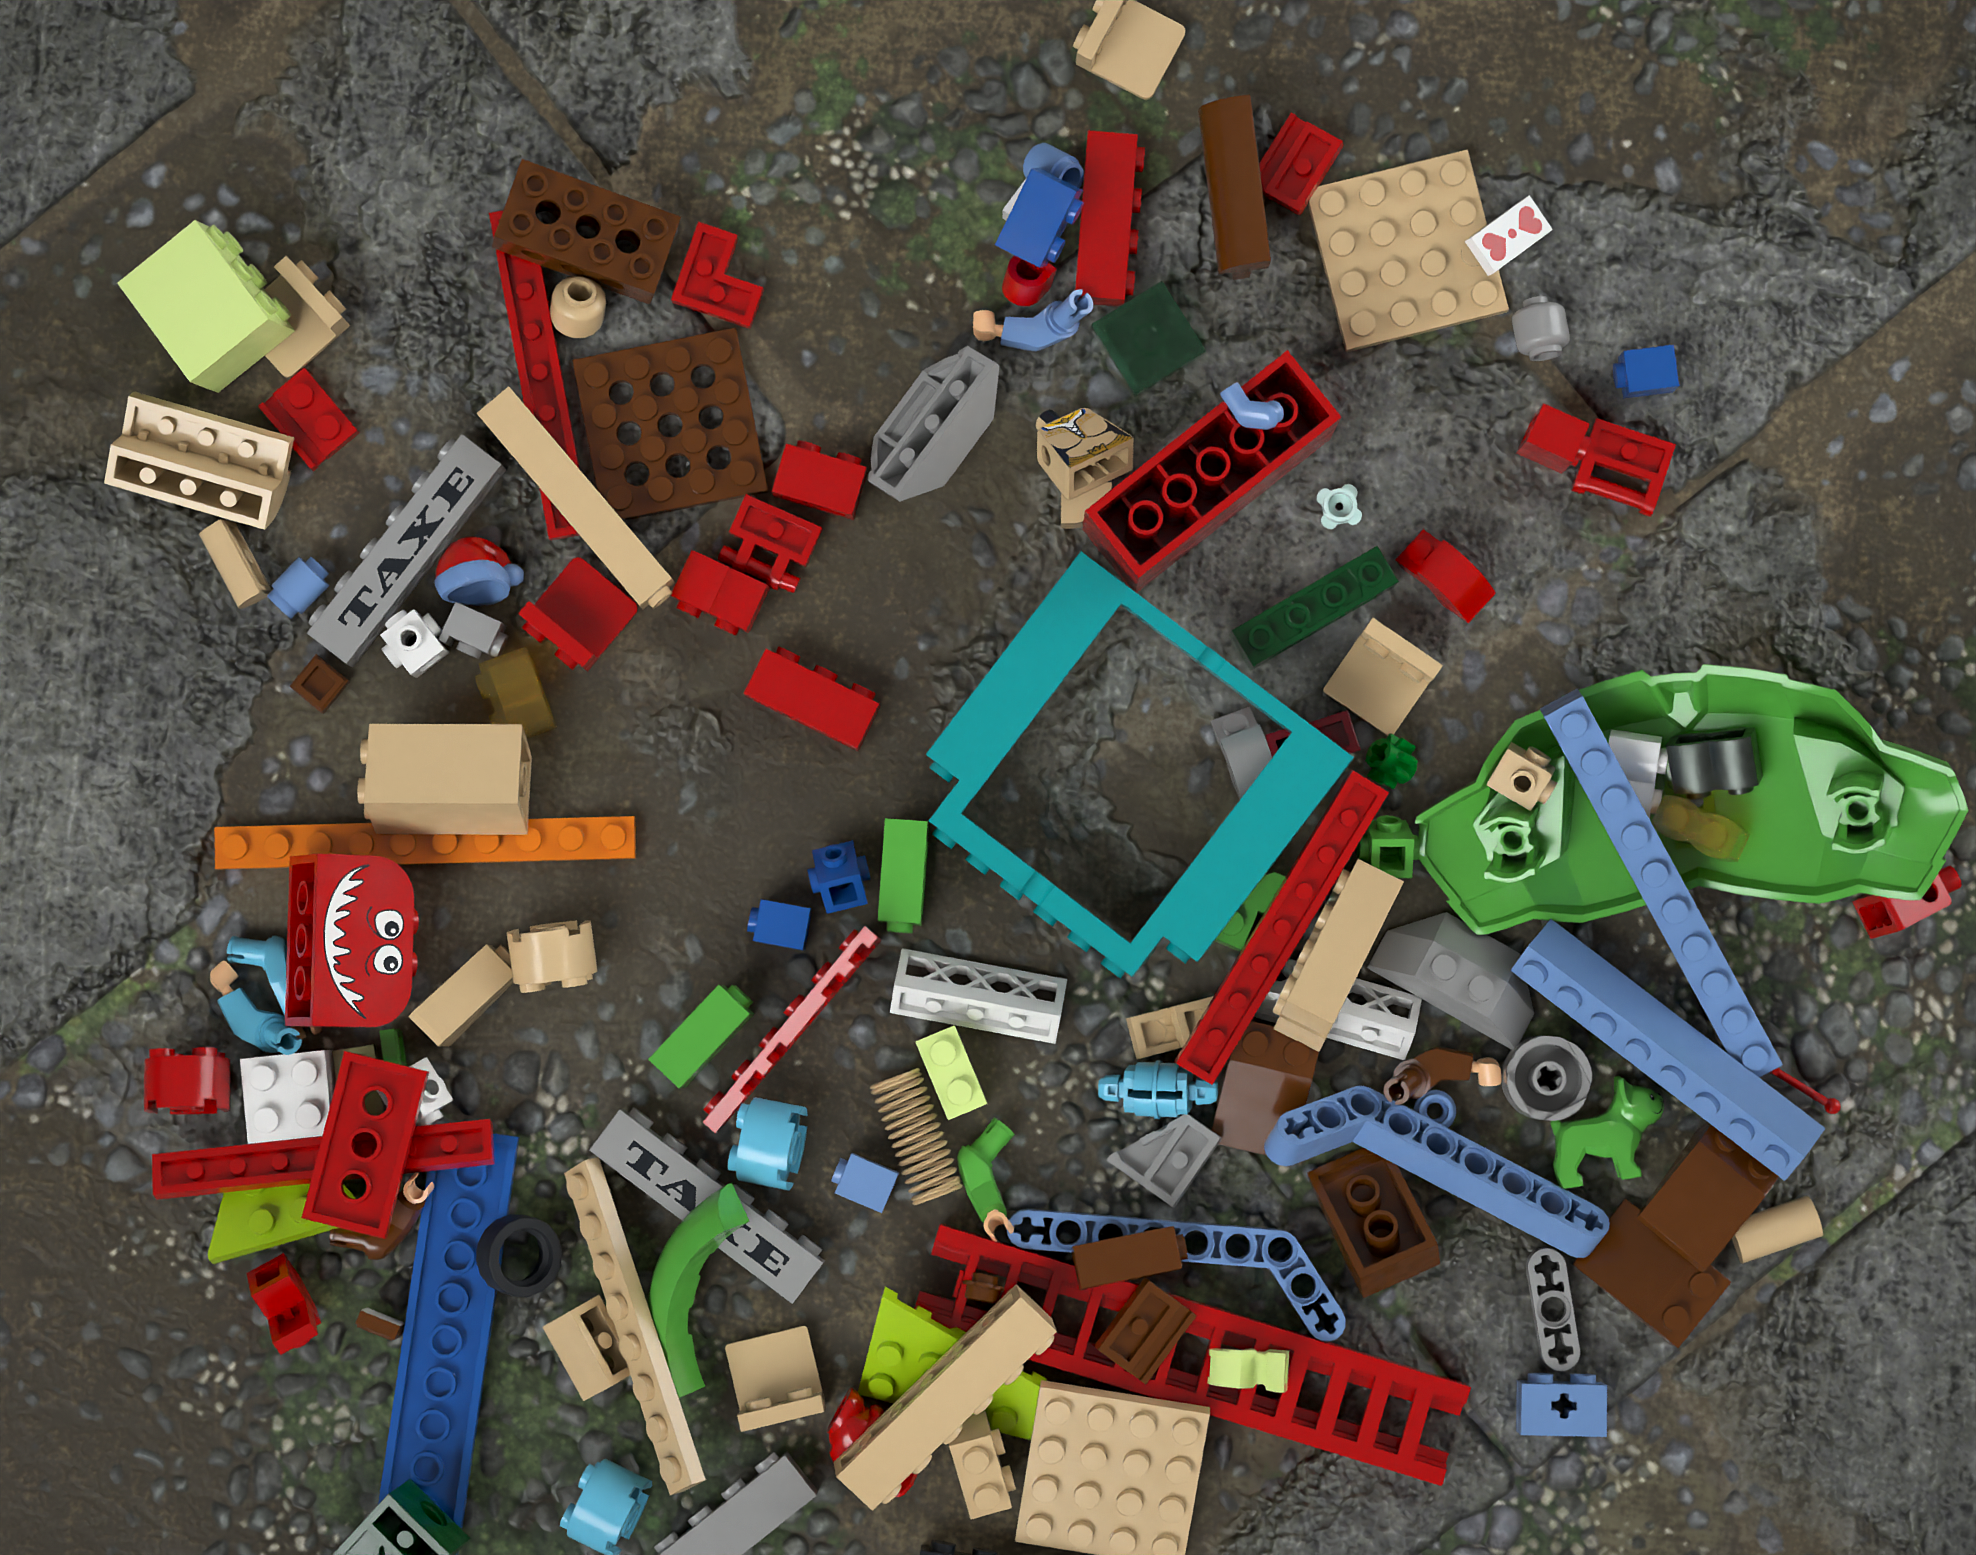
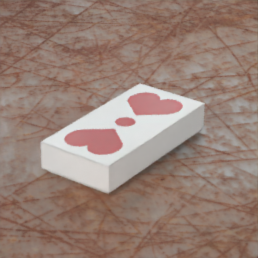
M1529 195L1471 236L1465 243L1489 276L1553 229Z

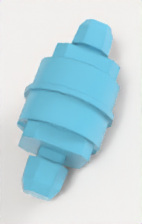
M1156 1060V1062H1137L1136 1065H1129L1125 1069L1123 1079H1121V1075H1106L1100 1078L1098 1095L1103 1100L1119 1102L1123 1098L1124 1112L1135 1113V1116L1154 1117V1119H1160L1161 1117L1178 1118L1180 1114L1188 1115L1192 1109L1193 1101L1196 1102V1105L1211 1104L1217 1101L1218 1082L1215 1081L1211 1085L1199 1077L1196 1081H1193V1073L1176 1063H1163L1159 1060Z

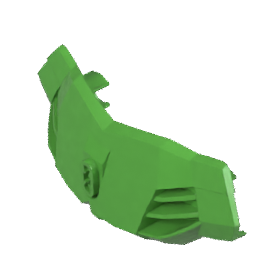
M1703 664L1697 672L1671 673L1658 676H1650L1643 670L1579 690L1608 744L1611 729L1662 737L1661 748L1666 749L1670 737L1676 735L1716 732L1743 727L1755 728L1763 777L1759 785L1754 786V790L1749 793L1730 795L1728 790H1713L1710 796L1703 798V804L1693 806L1686 798V794H1674L1668 759L1665 774L1657 773L1654 789H1660L1663 792L1659 815L1651 814L1650 821L1688 890L1701 886L1747 896L1815 904L1842 899L1858 893L1902 900H1921L1946 862L1944 855L1969 811L1959 782L1948 762L1912 748L1880 739L1866 719L1837 690L1791 680L1787 674L1743 667ZM1540 710L1514 721L1485 760L1477 780L1457 789L1416 816L1415 824H1419L1418 859L1449 898L1446 902L1477 935L1507 929L1532 919L1547 921L1552 919L1556 922L1583 923L1646 905ZM1511 742L1526 751L1529 746L1542 751L1551 758L1549 764L1555 767L1551 779L1557 782V785L1546 803L1542 804L1537 801L1531 811L1486 785Z

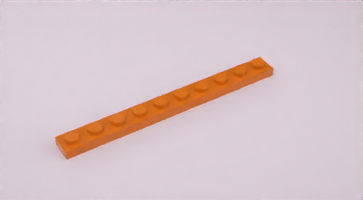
M635 816L528 819V835L376 834L372 823L214 827L215 869L289 868L290 856L317 853L381 856L394 861L398 865L636 859Z

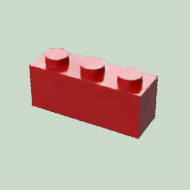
M778 646L776 652L765 649L743 694L747 698L859 752L881 707L879 703L873 701L876 693L856 683H853L851 689L836 683L837 674L819 665H815L813 671L798 664L800 656Z

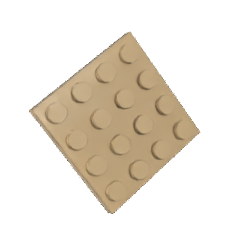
M1468 149L1318 186L1310 198L1308 207L1346 352L1508 312L1509 307L1499 270L1488 276L1465 243L1467 239L1487 226Z
M1041 1380L1015 1542L1094 1555H1185L1208 1428L1210 1407Z

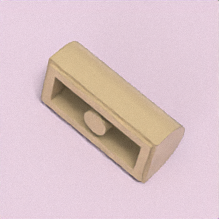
M220 519L200 532L199 536L239 609L251 606L267 597L272 589L235 522Z
M1803 1196L1751 1214L1732 1237V1241L1739 1261L1743 1264L1822 1237L1823 1229L1812 1200L1809 1196Z

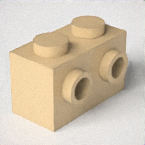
M600 1295L543 1326L546 1335L583 1401L630 1376L626 1360L620 1352V1342L613 1320L609 1317Z
M986 1411L978 1415L973 1414L961 1424L963 1426L961 1432L949 1443L970 1519L1012 1508L1009 1492L1016 1490L1010 1465L1002 1467L999 1455L1005 1454L999 1428L991 1430Z

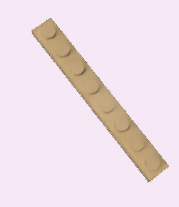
M599 1157L587 1159L564 1173L567 1180V1191L573 1199L580 1220V1230L587 1241L593 1259V1270L600 1281L606 1299L607 1313L613 1320L618 1335L620 1352L626 1360L633 1381L634 1395L639 1400L646 1421V1431L648 1437L653 1442L660 1463L661 1477L666 1482L670 1495L681 1493L706 1479Z

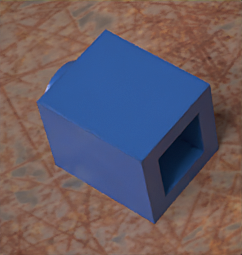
M1674 345L1627 350L1620 354L1618 363L1613 364V379L1615 387L1622 388L1623 399L1673 393L1679 387Z
M761 899L759 908H751L747 932L754 933V942L805 951L812 909Z

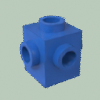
M853 840L812 850L815 867L808 869V875L813 894L821 892L827 914L868 904L863 881L871 880L865 855L857 857Z

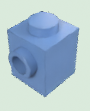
M852 1153L848 1161L840 1158L831 1182L838 1184L835 1194L882 1213L899 1172Z

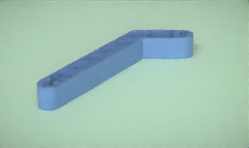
M1355 1086L1284 1113L1280 1116L1264 1143L1266 1155L1272 1162L1281 1166H1290L1354 1142L1576 1258L1589 1256L1608 1232L1610 1226L1608 1216L1598 1206L1402 1104L1395 1105L1396 1101L1394 1100L1390 1103L1385 1095L1366 1086Z
M1021 1209L1013 1213L1009 1218L1013 1226L1014 1224H1021L1023 1217H1030L1032 1225L1045 1227L1043 1218H1053L1049 1228L1051 1243L1041 1242L1044 1233H1031L1029 1240H1022L1021 1234L1018 1231L1010 1234L1007 1230L1011 1242L1017 1247L1059 1252H1071L1073 1246L1099 1241V1230L1102 1226L1111 1223L1121 1228L1123 1236L1144 1232L1149 1227L1160 1229L1174 1226L1175 1234H1183L1184 1237L1190 1231L1198 1230L1206 1236V1247L1198 1254L1187 1252L1188 1259L1181 1261L1269 1268L1305 1327L1316 1339L1321 1341L1335 1340L1345 1329L1346 1319L1341 1308L1297 1239L1282 1229L1037 1209ZM1065 1220L1074 1221L1080 1227L1079 1238L1070 1244L1062 1243L1056 1236L1057 1226ZM1233 1234H1242L1248 1239V1251L1241 1257H1232L1226 1251V1241ZM1277 1237L1286 1238L1291 1245L1288 1257L1280 1261L1271 1259L1268 1254L1269 1243ZM1301 1273L1309 1274L1314 1282L1312 1291L1306 1296H1296L1291 1290L1292 1279ZM1322 1293L1326 1299L1318 1301L1321 1309L1328 1315L1334 1313L1336 1316L1331 1320L1333 1328L1330 1331H1326L1323 1327L1315 1328L1314 1325L1319 1322V1318L1313 1308L1309 1307L1305 1313L1302 1310V1306L1314 1303Z

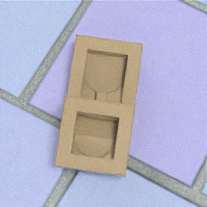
M1213 996L1126 1018L1136 1059L1183 1048Z

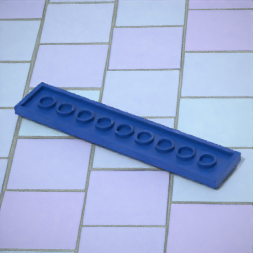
M493 1133L495 1164L427 1171L425 1189L433 1182L434 1190L425 1199L426 1202L421 1211L378 1502L379 1504L391 1491L411 1479L461 1529L464 1521L497 1290L489 1287L479 1273L476 1262L477 1244L484 1230L491 1223L509 1214L520 1139L518 1136ZM503 1243V1245H502V1247H501V1249H500V1254H499V1265H500V1268H501V1261H502L504 1243Z

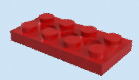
M344 1051L302 1219L383 1239L387 1238L429 1071ZM375 1090L383 1092L388 1100L386 1110L378 1116L370 1114L365 1107L367 1095ZM363 1132L371 1133L377 1141L376 1151L369 1157L360 1156L354 1148L356 1137ZM351 1174L362 1176L366 1182V1191L358 1199H352L344 1192V1181Z

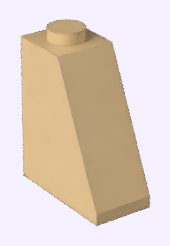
M486 944L408 1017L437 1046H451L513 984L509 951L502 945L495 949L492 945Z

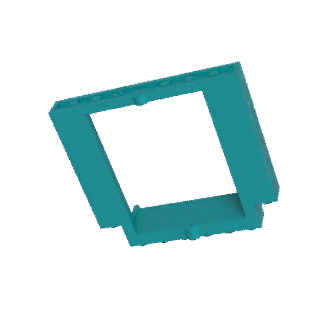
M1081 551L926 753L928 757L934 760L929 767L931 770L949 783L953 777L959 780L929 819V822L936 826L932 835L951 849L956 843L970 853L965 859L985 875L990 869L1003 878L999 885L1017 900H1020L1023 895L1027 896L1037 904L1033 910L1035 914L1052 927L1059 921L1069 928L1071 932L1067 938L1086 953L1091 946L1105 956L1101 964L1121 979L1125 972L1134 977L1142 965L1146 964L1153 955L1155 948L1164 937L1170 941L1166 949L1186 964L1190 958L1199 962L1350 765L1354 757ZM1120 606H1123L1290 733L1132 942H1129L962 814Z

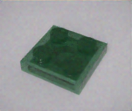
M1163 281L1091 324L1092 330L1134 397L1206 354L1204 346Z

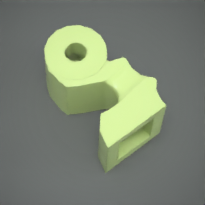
M1252 1348L1245 1350L1209 1349V1356H1211L1210 1377H1208L1207 1384L1231 1388H1253L1256 1384H1263L1268 1391L1279 1393L1287 1391L1289 1351L1269 1349L1261 1352Z

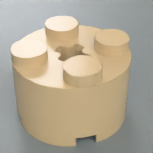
M576 920L530 926V932L519 934V929L507 932L513 983L520 985L521 993L544 990L546 985H550L554 981H562V987H575L588 984L587 980L593 979L592 974L598 972L590 920L582 922L579 925L580 929H578Z

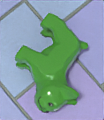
M1616 1076L1614 1077V1096L1607 1111L1598 1116L1573 1121H1551V1128L1555 1135L1556 1152L1553 1167L1559 1186L1563 1189L1583 1186L1582 1175L1577 1172V1168L1585 1154L1611 1158L1617 1176L1621 1180L1642 1177L1640 1166L1634 1162L1635 1151L1640 1143L1642 1133L1649 1125L1656 1123L1662 1117L1664 1099L1661 1094L1655 1093L1646 1087L1630 1085L1624 1078Z

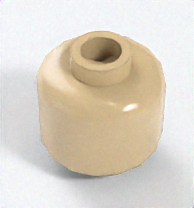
M571 276L558 283L552 294L550 308L551 321L555 328L563 335L571 338H586L596 333L601 328L605 316L606 297L602 287L593 279L584 276Z

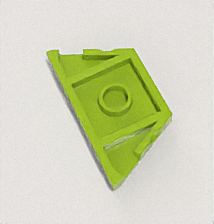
M310 1184L226 1192L223 1194L207 1255L209 1261L215 1264L339 1227L301 1218ZM343 1185L346 1195L356 1199L347 1187Z

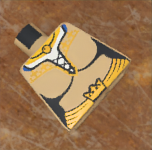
M1080 408L1063 417L1059 416L1054 410H1047L1038 417L1036 421V428L1038 430V462L1067 500H1071L1133 470L1134 438L1090 409Z

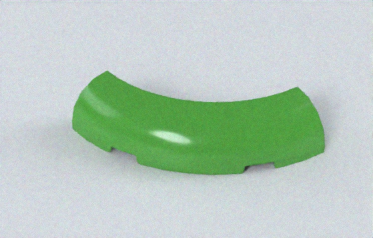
M732 1183L725 1185L708 1196L677 1226L657 1261L650 1283L647 1304L679 1399L705 1387L696 1361L692 1335L688 1334L689 1308L694 1304L696 1290L701 1277L699 1272L708 1256L714 1253L728 1236L750 1222Z

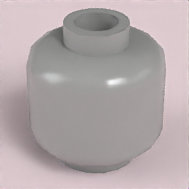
M1537 296L1524 300L1523 308L1517 310L1512 316V327L1517 350L1521 354L1529 356L1531 361H1544L1560 356L1562 348L1570 341L1564 307L1555 302H1548L1546 296Z

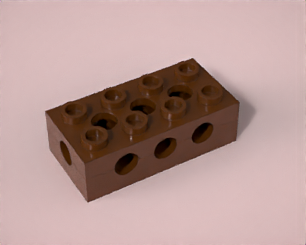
M521 159L494 235L492 248L569 276H584L593 279L602 288L650 305L681 217ZM547 211L552 213L557 221L553 224H544L538 220L536 214ZM579 226H589L595 231L596 237L591 239L583 238L577 233L576 228ZM627 240L635 246L636 251L624 253L617 248L616 242Z

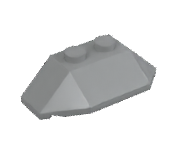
M966 346L959 350L958 354L944 358L924 369L873 437L871 471L869 472L868 481L899 502L945 486L994 419L999 365L971 347Z
M1447 912L1388 930L1367 966L1371 971L1511 1050L1519 1044L1534 1015L1527 983L1511 971L1520 958V953L1486 934L1477 935L1465 922Z

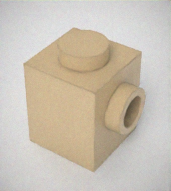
M1511 742L1486 785L1531 811L1537 801L1545 804L1557 785V782L1551 779L1555 767L1549 764L1551 758L1542 751L1530 746L1526 751Z

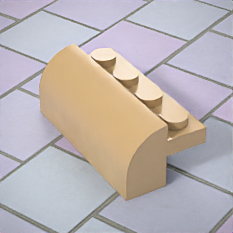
M133 392L128 396L122 435L110 446L104 484L265 530L276 517L288 487L291 475L288 467L294 437Z

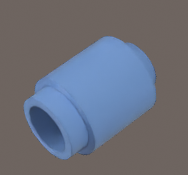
M1037 144L1028 152L1024 160L1023 172L1026 178L1032 168H1040L1078 188L1082 185L1084 171L1079 161L1050 144Z
M298 557L271 585L274 589L267 597L292 619L298 612L303 614L330 586L324 580L329 573L313 557H310L306 562Z

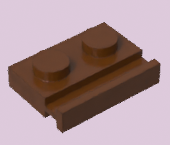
M1144 1277L1094 1347L1146 1385L1197 1315Z

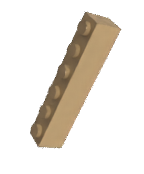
M1016 1284L834 1461L836 1477L872 1511L881 1502L883 1504L889 1503L899 1493L901 1483L911 1473H920L929 1464L932 1458L931 1454L942 1443L947 1445L959 1435L963 1427L961 1424L973 1413L978 1415L983 1412L993 1399L992 1394L1003 1383L1009 1385L1015 1381L1023 1371V1364L1034 1353L1040 1355L1052 1344L1054 1340L1053 1335L1057 1332L1053 1319Z

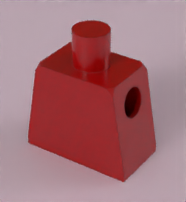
M1949 865L1939 871L1921 900H1902L1866 894L1852 901L1870 939L1899 932L1951 905L1949 893L1961 888L1962 883L1957 871Z

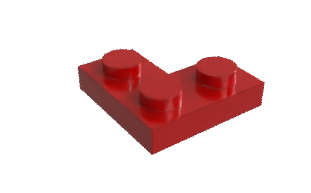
M701 222L697 223L671 297V302L751 329L764 288L726 275L738 241L737 234Z

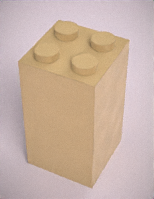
M369 724L368 739H362L360 746L361 763L366 764L365 778H359L357 794L359 804H364L365 819L371 820L376 834L528 835L532 756L522 724Z

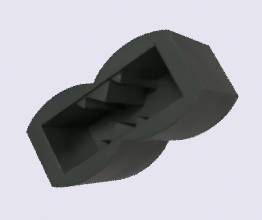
M1753 727L1676 735L1670 737L1666 745L1674 794H1686L1687 799L1708 797L1712 794L1711 791L1728 790L1730 795L1746 794L1753 791V787L1759 785L1763 777L1756 731Z

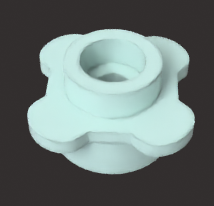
M1345 484L1342 488L1332 491L1324 488L1317 494V502L1321 504L1323 511L1321 524L1325 528L1334 529L1338 524L1349 523L1350 525H1356L1360 522L1362 512L1357 509L1356 496L1358 491L1353 485ZM1337 503H1341L1343 505V509L1338 511L1335 508V505Z

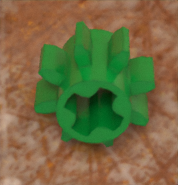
M1392 733L1388 734L1387 739L1381 738L1371 744L1366 754L1365 762L1372 767L1367 776L1381 785L1385 784L1391 789H1395L1397 783L1404 784L1408 782L1417 770L1418 760L1411 755L1416 746L1404 738L1399 739Z

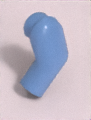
M1238 382L1220 393V396L1238 423L1246 428L1268 430L1274 428L1284 417V410L1279 402L1270 400L1268 403L1250 401Z

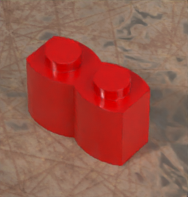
M691 550L671 596L679 601L676 606L677 609L698 619L702 612L717 618L714 623L715 627L737 636L739 630L747 633L750 632L770 587L748 575Z

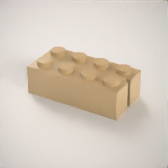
M1359 859L1351 872L1343 869L1272 1011L1279 1015L1274 1030L1296 1041H1300L1318 1052L1320 1051L1404 881Z

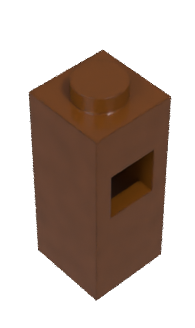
M1174 1226L1081 1244L1071 1248L1079 1290L1182 1269L1181 1260L1188 1259L1183 1234L1176 1235Z

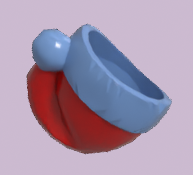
M466 536L451 543L443 553L437 564L434 582L438 594L445 601L457 602L462 605H492L506 598L510 587L518 586L523 582L524 571L518 565L512 564L507 553L494 542L476 536Z

